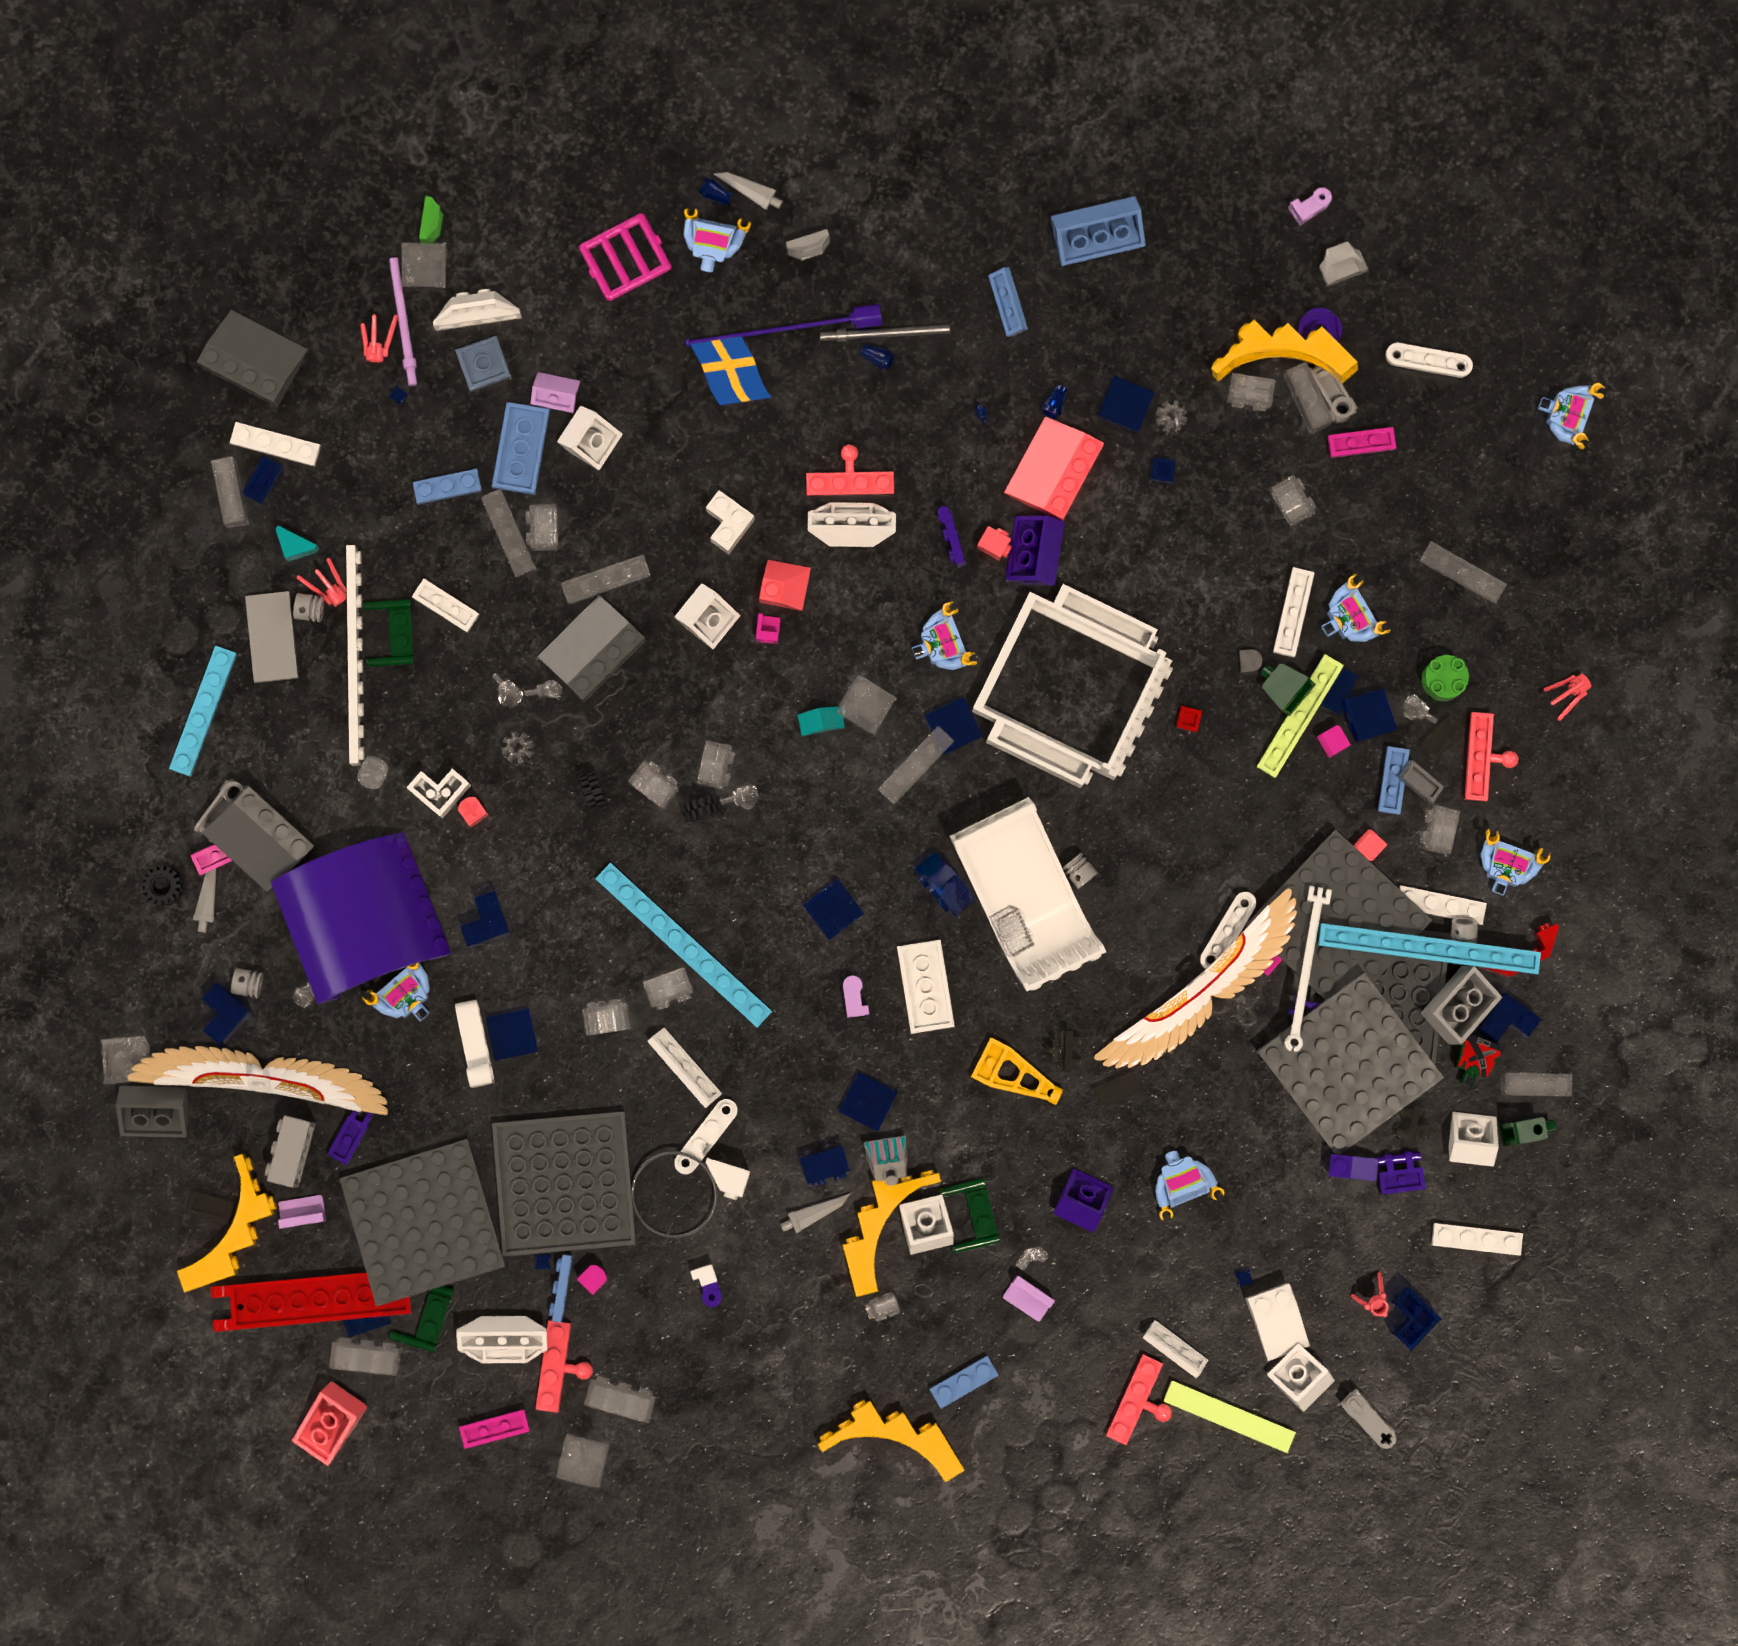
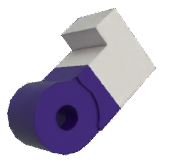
M709 1264L691 1270L693 1280L698 1278L700 1280L704 1304L708 1307L717 1306L721 1302L722 1294L713 1265Z

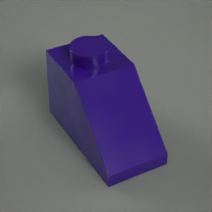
M1331 1154L1329 1177L1377 1181L1379 1159Z

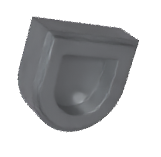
M1239 651L1241 673L1255 672L1261 667L1262 656L1258 651Z

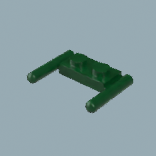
M411 599L364 602L362 605L364 610L389 609L391 657L367 658L366 665L374 667L414 664Z
M984 1178L938 1190V1195L943 1197L965 1192L976 1236L975 1240L953 1245V1253L956 1254L1000 1243Z
M443 1286L430 1290L416 1338L391 1331L389 1339L435 1353L454 1288Z

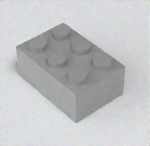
M1461 966L1425 1007L1421 1015L1448 1044L1461 1045L1501 1000L1502 996L1475 966Z
M284 1116L283 1120H279L276 1131L279 1133L277 1141L273 1142L271 1154H274L272 1163L268 1162L265 1176H268L267 1181L292 1188L299 1187L316 1123L291 1116Z

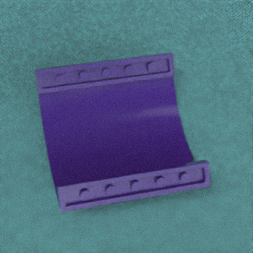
M404 832L371 839L337 850L301 865L271 882L317 1004L334 1001L339 998L340 993L392 971L451 954Z

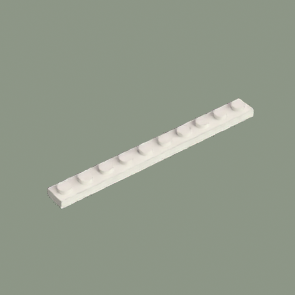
M346 545L349 763L352 766H361V760L365 758L364 747H361V738H364V725H360V716H364V705L360 703V695L364 693L363 681H360V673H363V660H359V651H363V639L359 638V629L363 628L362 616H359V608H362V595L358 594V586H362V574L358 573V564L362 563V555L355 545Z

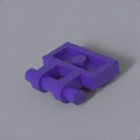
M1410 1150L1404 1151V1154L1392 1155L1388 1153L1382 1157H1376V1159H1379L1378 1166L1385 1165L1387 1171L1378 1173L1381 1195L1426 1189L1423 1167L1414 1168L1413 1161L1421 1160L1420 1152H1411ZM1405 1162L1406 1169L1394 1170V1164Z

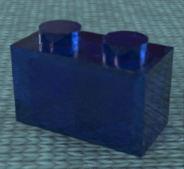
M843 1146L800 1159L807 1184L812 1183L813 1187L826 1184L825 1179L833 1177L834 1181L847 1177L846 1172L850 1171Z

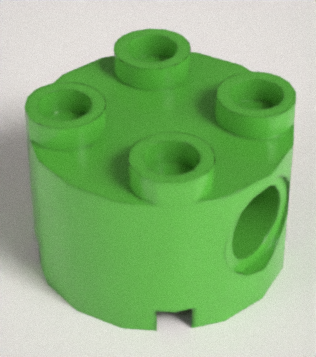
M1451 655L1439 656L1432 660L1422 673L1423 689L1435 700H1453L1466 689L1469 673L1462 659Z

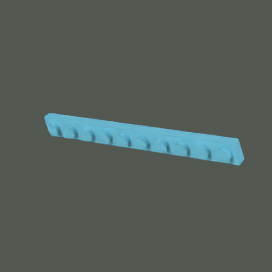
M609 863L596 877V880L753 1025L758 1028L772 1013L765 1004L615 866Z
M1323 923L1320 924L1318 946L1536 975L1539 974L1541 952Z

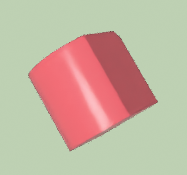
M468 797L459 804L458 811L470 827H473L488 816V813L476 797Z
M1368 829L1353 846L1371 862L1387 844L1374 831Z

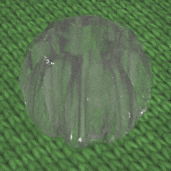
M1167 400L1162 403L1164 409L1158 407L1155 415L1161 417L1156 419L1158 426L1161 424L1165 425L1163 430L1169 432L1170 427L1176 432L1181 430L1179 424L1186 425L1188 418L1182 415L1186 414L1187 411L1185 407H1178L1180 403L1174 400L1173 405H1170ZM1169 412L1175 416L1174 420H1171L1168 416Z
M517 731L511 732L512 739H507L505 736L502 741L508 744L507 747L501 748L502 754L510 753L506 760L513 763L515 758H518V764L524 763L523 756H528L530 759L533 754L527 751L528 748L534 747L533 740L525 742L529 735L523 732L521 737H517ZM520 742L523 749H519L518 753H516L512 747L517 746V743Z
M367 757L361 765L357 779L365 788L378 789L382 786L389 771L385 761L378 757Z

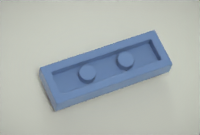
M1005 267L988 275L1006 336L1011 337L1027 330L1028 327L1010 268Z
M477 469L413 482L418 505L482 491Z
M1387 747L1377 812L1400 815L1405 784L1398 779V776L1408 763L1409 749Z
M564 1254L562 1259L558 1258L556 1272H560L559 1280L554 1281L553 1294H556L555 1303H551L549 1316H553V1322L561 1323L563 1321L573 1258L571 1255Z
M985 1356L930 1388V1391L939 1407L943 1408L997 1377L998 1374L988 1356Z

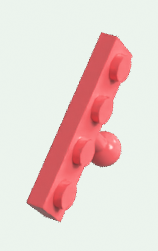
M851 444L845 445L841 450V456L845 460L846 473H806L807 496L894 494V472H854V460L858 457V450Z
M1471 712L1464 800L1488 801L1490 762L1502 763L1506 768H1513L1518 763V755L1513 751H1506L1503 754L1491 753L1494 714Z
M548 1320L547 1350L543 1354L536 1410L559 1412L564 1373L576 1374L582 1380L590 1378L593 1374V1368L588 1362H581L578 1365L566 1364L572 1323H559Z
M1142 1355L1108 1430L1107 1437L1127 1445L1143 1409L1153 1413L1160 1422H1166L1171 1418L1172 1410L1168 1405L1161 1404L1157 1406L1147 1401L1163 1363Z

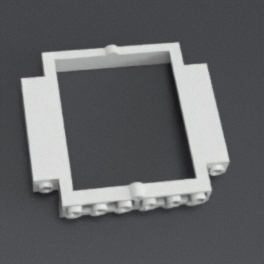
M1065 584L1062 585L1054 603L1030 592L972 710L973 713L995 723L986 743L1079 788L1082 787L1083 783L1088 785L1093 775L1090 769L1112 780L1117 775L1121 777L1126 767L1123 761L1126 756L1131 757L1136 746L1132 743L1135 737L1140 738L1145 728L1142 722L1145 717H1150L1154 709L1151 703L1154 697L1157 699L1160 697L1164 688L1160 686L1163 678L1168 680L1173 670L1170 667L1172 660L1165 657L1166 652L1158 649L1156 653L1149 649V647L1154 648L1159 638L1155 636L1158 629ZM1031 609L1153 668L1107 764L985 706Z

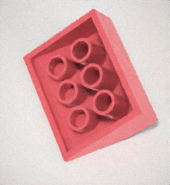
M1045 417L1004 493L1046 516L1063 521L1101 452L1104 443L1082 431Z

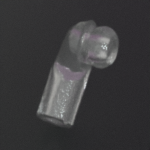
M1042 1247L1028 1248L1015 1265L1025 1271L1031 1261H1046L1048 1253Z

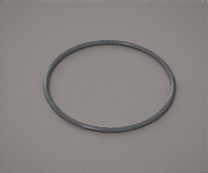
M668 1151L649 1158L636 1172L631 1186L632 1203L636 1216L646 1228L664 1237L681 1238L696 1233L709 1222L717 1205V1186L712 1173L702 1161L684 1152ZM672 1154L686 1156L698 1162L709 1174L714 1188V1203L707 1219L696 1229L678 1235L665 1234L650 1227L640 1216L634 1201L635 1183L642 1169L652 1160Z

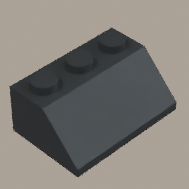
M119 1087L116 1110L120 1136L187 1138L188 1096L186 1087Z

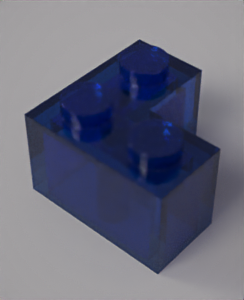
M933 853L915 869L920 875L918 881L925 889L930 887L928 891L936 900L940 899L938 904L945 912L950 911L954 916H957L975 900L959 876L936 853Z
M492 891L475 897L474 900L481 919L460 926L467 947L473 948L511 934L497 892Z
M216 982L201 998L217 1013L203 1031L218 1045L223 1046L252 1015V1012L220 983Z
M1503 993L1501 994V1000L1476 1028L1488 1039L1497 1042L1508 1027L1524 1038L1529 1037L1542 1019L1509 994Z
M1405 1287L1391 1302L1406 1317L1404 1322L1391 1335L1409 1351H1412L1442 1319L1409 1287Z

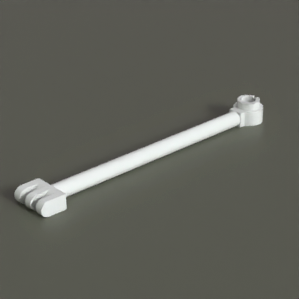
M1309 886L1307 901L1314 903L1292 1029L1284 1042L1285 1048L1289 1052L1293 1048L1290 1044L1291 1039L1298 1041V1045L1294 1047L1293 1052L1299 1051L1303 1045L1300 1029L1322 904H1330L1332 889H1327L1325 897H1322L1323 888L1318 887L1316 896L1313 895L1314 886Z

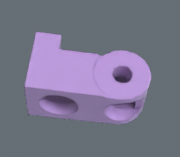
M1319 188L1304 202L1301 203L1298 198L1291 202L1288 209L1298 224L1302 225L1325 210L1331 202L1332 195L1328 189Z
M849 976L843 982L847 1018L869 1015L868 1005L862 1006L860 995L862 982L857 976Z

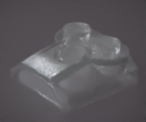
M403 242L402 287L446 288V243Z
M859 675L852 682L841 700L837 713L844 719L851 721L875 736L876 731L897 698Z
M145 1036L101 1040L104 1072L103 1084L134 1082L127 1079L129 1074L134 1073L132 1067L136 1064H143L141 1062L142 1059L150 1058L149 1043Z
M567 1433L556 1478L600 1488L610 1443Z

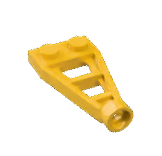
M990 1038L971 1078L989 1087L1048 1100V1102L1054 1105L1057 1104L1064 1090L1053 1085L1011 1047L993 1038ZM1006 1060H1010L1019 1068V1076L1014 1081L1002 1080L998 1076V1071ZM1025 1073H1029L1039 1080L1036 1090H1030L1020 1085ZM1053 1089V1092L1049 1097L1047 1094L1048 1090Z

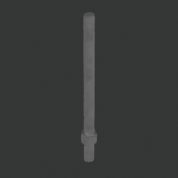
M950 325L850 331L837 329V331L820 332V341L838 340V342H847V339L950 333Z

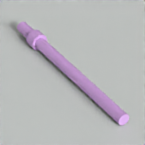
M390 258L404 352L403 367L407 372L408 385L415 386L417 385L415 373L417 365L412 353L398 258Z

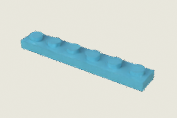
M215 646L170 764V770L191 777L237 654L235 652Z

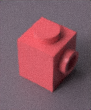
M988 526L977 545V549L1000 561L1002 556L1007 557L1012 548L1009 545L1011 538L1008 537L1009 534L1000 528L995 530Z

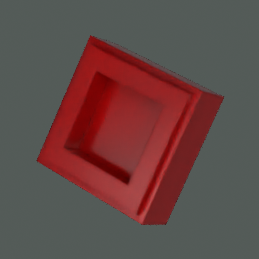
M1181 706L1175 728L1197 733L1202 711Z

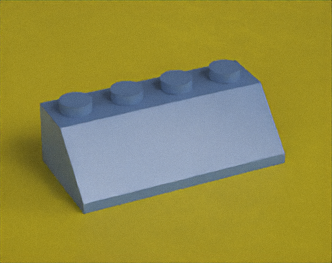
M1135 196L1051 216L1053 234L1062 266L1146 246L1141 209Z

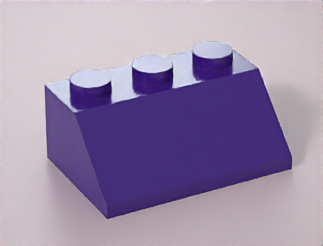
M1015 516L1011 541L1012 548L1009 553L1005 580L1037 586H1055L1065 522L1050 516Z

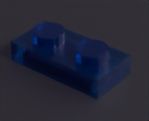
M263 456L242 494L263 505L284 467Z

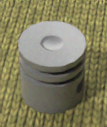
M297 593L294 602V619L312 620L313 622L317 620V622H321L325 598L323 596L319 598V596L314 597L309 594Z
M1080 853L1062 868L1063 871H1066V875H1070L1068 878L1077 889L1081 888L1098 874L1089 861L1086 862L1087 858L1082 857L1083 853Z
M1465 917L1452 919L1450 940L1476 944L1478 921Z
M236 968L232 978L231 994L249 995V997L259 998L263 984V973L259 972L258 974L256 971L252 973L250 970Z

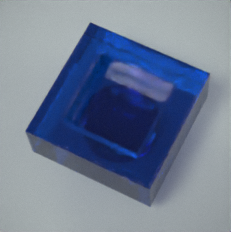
M1154 458L1151 481L1173 483L1176 461Z

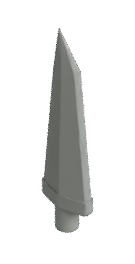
M729 172L714 174L766 210L769 205L779 209L783 203L782 200L774 197L776 190Z
M216 868L207 872L204 877L196 911L193 916L194 921H199L197 932L206 933L208 922L214 923Z
M851 1193L787 1213L790 1220L780 1224L783 1232L794 1228L796 1233L801 1232L804 1228L841 1207Z

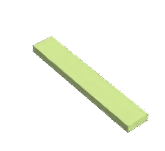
M1324 654L1310 677L1316 685L1290 717L1287 715L1256 767L1276 778L1344 665Z
M1172 1380L1163 1400L1166 1403L1288 1453L1296 1433Z

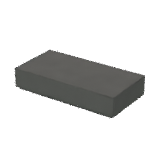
M1413 760L1408 761L1398 776V779L1428 804H1433L1444 788L1441 783Z

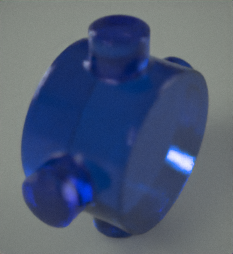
M399 386L395 387V390L389 395V399H393L398 406L402 405L405 397H408V393H404Z
M979 404L976 409L979 421L986 423V419H988L986 409Z
M538 1254L535 1256L537 1259L535 1269L537 1271L539 1269L549 1270L551 1268L549 1266V1259L551 1258L549 1254L547 1256H539Z
M1249 1269L1235 1273L1239 1287L1253 1283Z

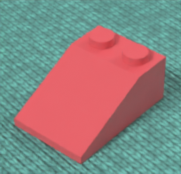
M331 1381L319 1393L292 1442L329 1466L368 1406Z

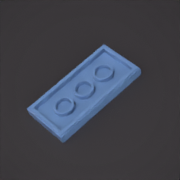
M510 402L506 403L492 488L531 495L536 494L550 409Z

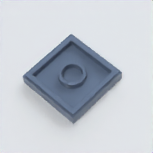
M497 336L455 350L470 392L511 378Z

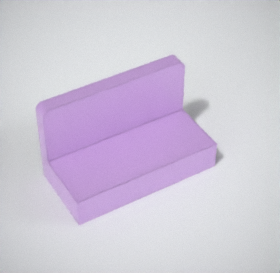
M539 372L532 387L531 404L573 413L580 381Z
M322 1195L278 1203L280 1219L278 1220L279 1229L326 1221Z
M1018 1275L1003 1295L1005 1300L1038 1322L1041 1321L1047 1310L1055 1302V1300Z

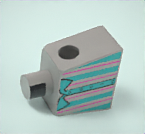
M906 1136L864 1142L866 1160L876 1181L885 1180L887 1185L892 1186L897 1184L898 1178L907 1175L908 1150Z

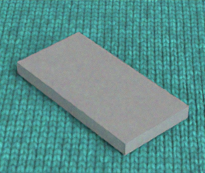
M290 592L245 596L254 683L299 679Z

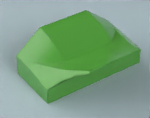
M429 196L425 197L419 236L421 244L428 245L440 236L443 220L440 206L433 197Z

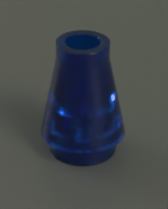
M706 178L699 191L703 198L725 205L728 204L733 194L713 178L711 180Z
M867 344L863 346L860 356L866 358L880 370H888L894 360V354L890 350Z
M1056 385L1055 389L1042 404V413L1049 418L1057 419L1062 414L1068 390L1061 385Z

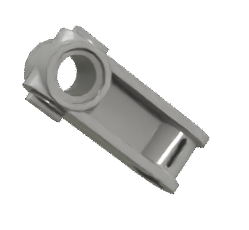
M1319 366L1306 369L1308 377L1327 409L1326 412L1332 422H1345L1351 415L1356 413L1357 406L1352 397H1349L1343 385L1333 375ZM1339 405L1345 406L1347 413L1340 414L1336 407Z
M227 779L220 788L218 796L196 824L194 831L202 833L206 826L232 801L230 796L231 790L238 787L241 791L245 786L233 779Z
M1358 1388L1354 1389L1340 1402L1345 1411L1361 1425L1381 1448L1388 1449L1394 1446L1396 1443L1394 1429ZM1382 1433H1384V1434H1386V1435L1389 1434L1390 1439L1387 1440V1439L1384 1438V1439L1382 1440V1435H1381V1434H1382Z

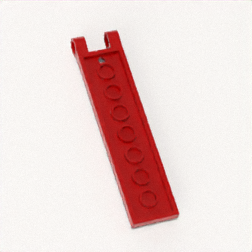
M367 1273L210 1287L211 1298L230 1297L232 1319L213 1320V1332L412 1314L410 1297L377 1307ZM239 1304L244 1305L242 1310L238 1309Z

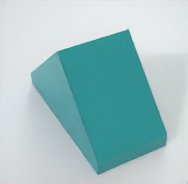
M277 526L276 532L284 557L288 562L318 552L319 547L316 544Z
M841 706L817 708L798 714L802 736L845 728Z

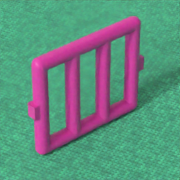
M642 213L579 246V250L590 268L589 273L592 279H596L608 301H612L671 270L672 267L661 247L662 242L659 236H655L645 215ZM640 224L661 263L660 266L649 270L628 231V229ZM618 234L622 236L642 274L631 281L609 239ZM599 244L602 245L623 284L612 291L589 250Z

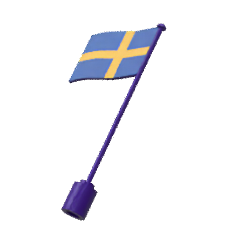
M879 304L853 307L854 312H850V317L690 341L688 338L685 344L687 347L691 346L703 367L710 390L720 405L768 399L772 397L763 385L754 358L742 337L851 321V325H856V329L882 325Z

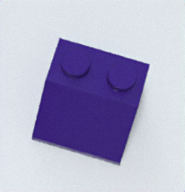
M1073 1168L1053 1214L1094 1233L1104 1214L1113 1186Z

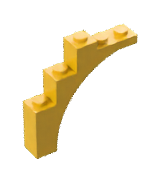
M1253 320L1250 324L1246 323L1239 330L1238 337L1240 343L1234 344L1229 349V353L1223 358H1218L1211 368L1213 377L1219 382L1235 367L1244 363L1270 357H1287L1300 359L1319 366L1333 375L1342 384L1358 370V363L1323 327L1317 331L1313 330L1307 336V340H1305L1287 323L1284 327L1281 326L1276 329L1273 337H1271Z
M246 1154L234 1157L241 1177V1193L233 1223L225 1237L212 1252L195 1264L177 1271L184 1292L237 1275V1269H240L237 1257L232 1256V1252L257 1244L255 1239H258V1234L255 1227H251L250 1223L275 1214L276 1203L273 1196L269 1197L268 1193L261 1195L258 1193V1191H261L258 1179L253 1178L251 1170H254L251 1158H247Z
M933 1170L920 1173L921 1178L914 1180L912 1176L900 1178V1183L892 1186L887 1185L885 1180L872 1181L878 1208H874L872 1204L861 1207L862 1212L857 1213L864 1239L860 1240L859 1236L846 1239L847 1244H843L856 1297L878 1291L874 1272L875 1250L881 1229L891 1212L905 1197L919 1187L941 1182L939 1173L934 1174Z
M862 1400L853 1406L855 1409L851 1412L855 1419L853 1422L848 1419L839 1425L840 1430L833 1434L829 1431L819 1437L821 1441L818 1443V1446L822 1452L841 1440L855 1437H880L900 1442L928 1459L938 1470L945 1482L964 1471V1468L936 1423L932 1425L928 1422L920 1427V1433L916 1434L904 1412L900 1414L898 1411L893 1412L886 1417L887 1422L884 1423L871 1401L865 1402V1400Z

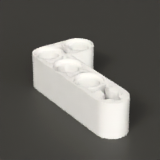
M475 999L455 1004L468 1067L467 1076L470 1087L476 1088L494 1084L495 1080L478 1001Z

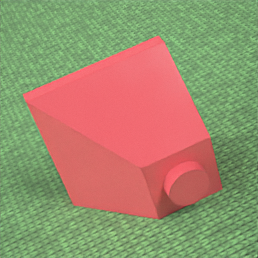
M768 560L759 602L802 611L811 568Z

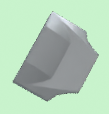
M825 229L786 242L789 256L804 260L822 254L830 243L828 230Z
M1348 241L1326 249L1324 261L1319 266L1326 286L1368 271L1360 250L1355 249Z

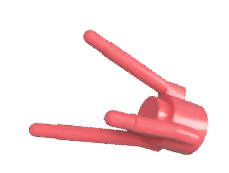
M372 315V335L369 345L365 324H361L366 361L383 362L384 357H388V349L398 315H394L384 348H382L381 343H376V315Z
M327 558V562L338 586L336 584L332 586L318 569L315 570V573L328 588L326 591L327 595L302 576L297 575V579L320 597L323 596L329 606L333 604L334 607H337L347 599V588L343 585L330 558Z
M1581 673L1577 677L1572 675L1568 679L1544 688V691L1547 692L1570 683L1568 685L1569 689L1551 701V705H1555L1571 693L1575 696L1578 694L1557 718L1559 721L1568 714L1581 698L1587 695L1586 691L1591 688V683L1584 674Z
M1379 1271L1377 1273L1379 1295L1371 1297L1369 1302H1365L1355 1294H1351V1298L1364 1306L1366 1310H1371L1375 1316L1387 1317L1388 1304L1385 1300L1386 1294L1384 1293L1382 1273Z

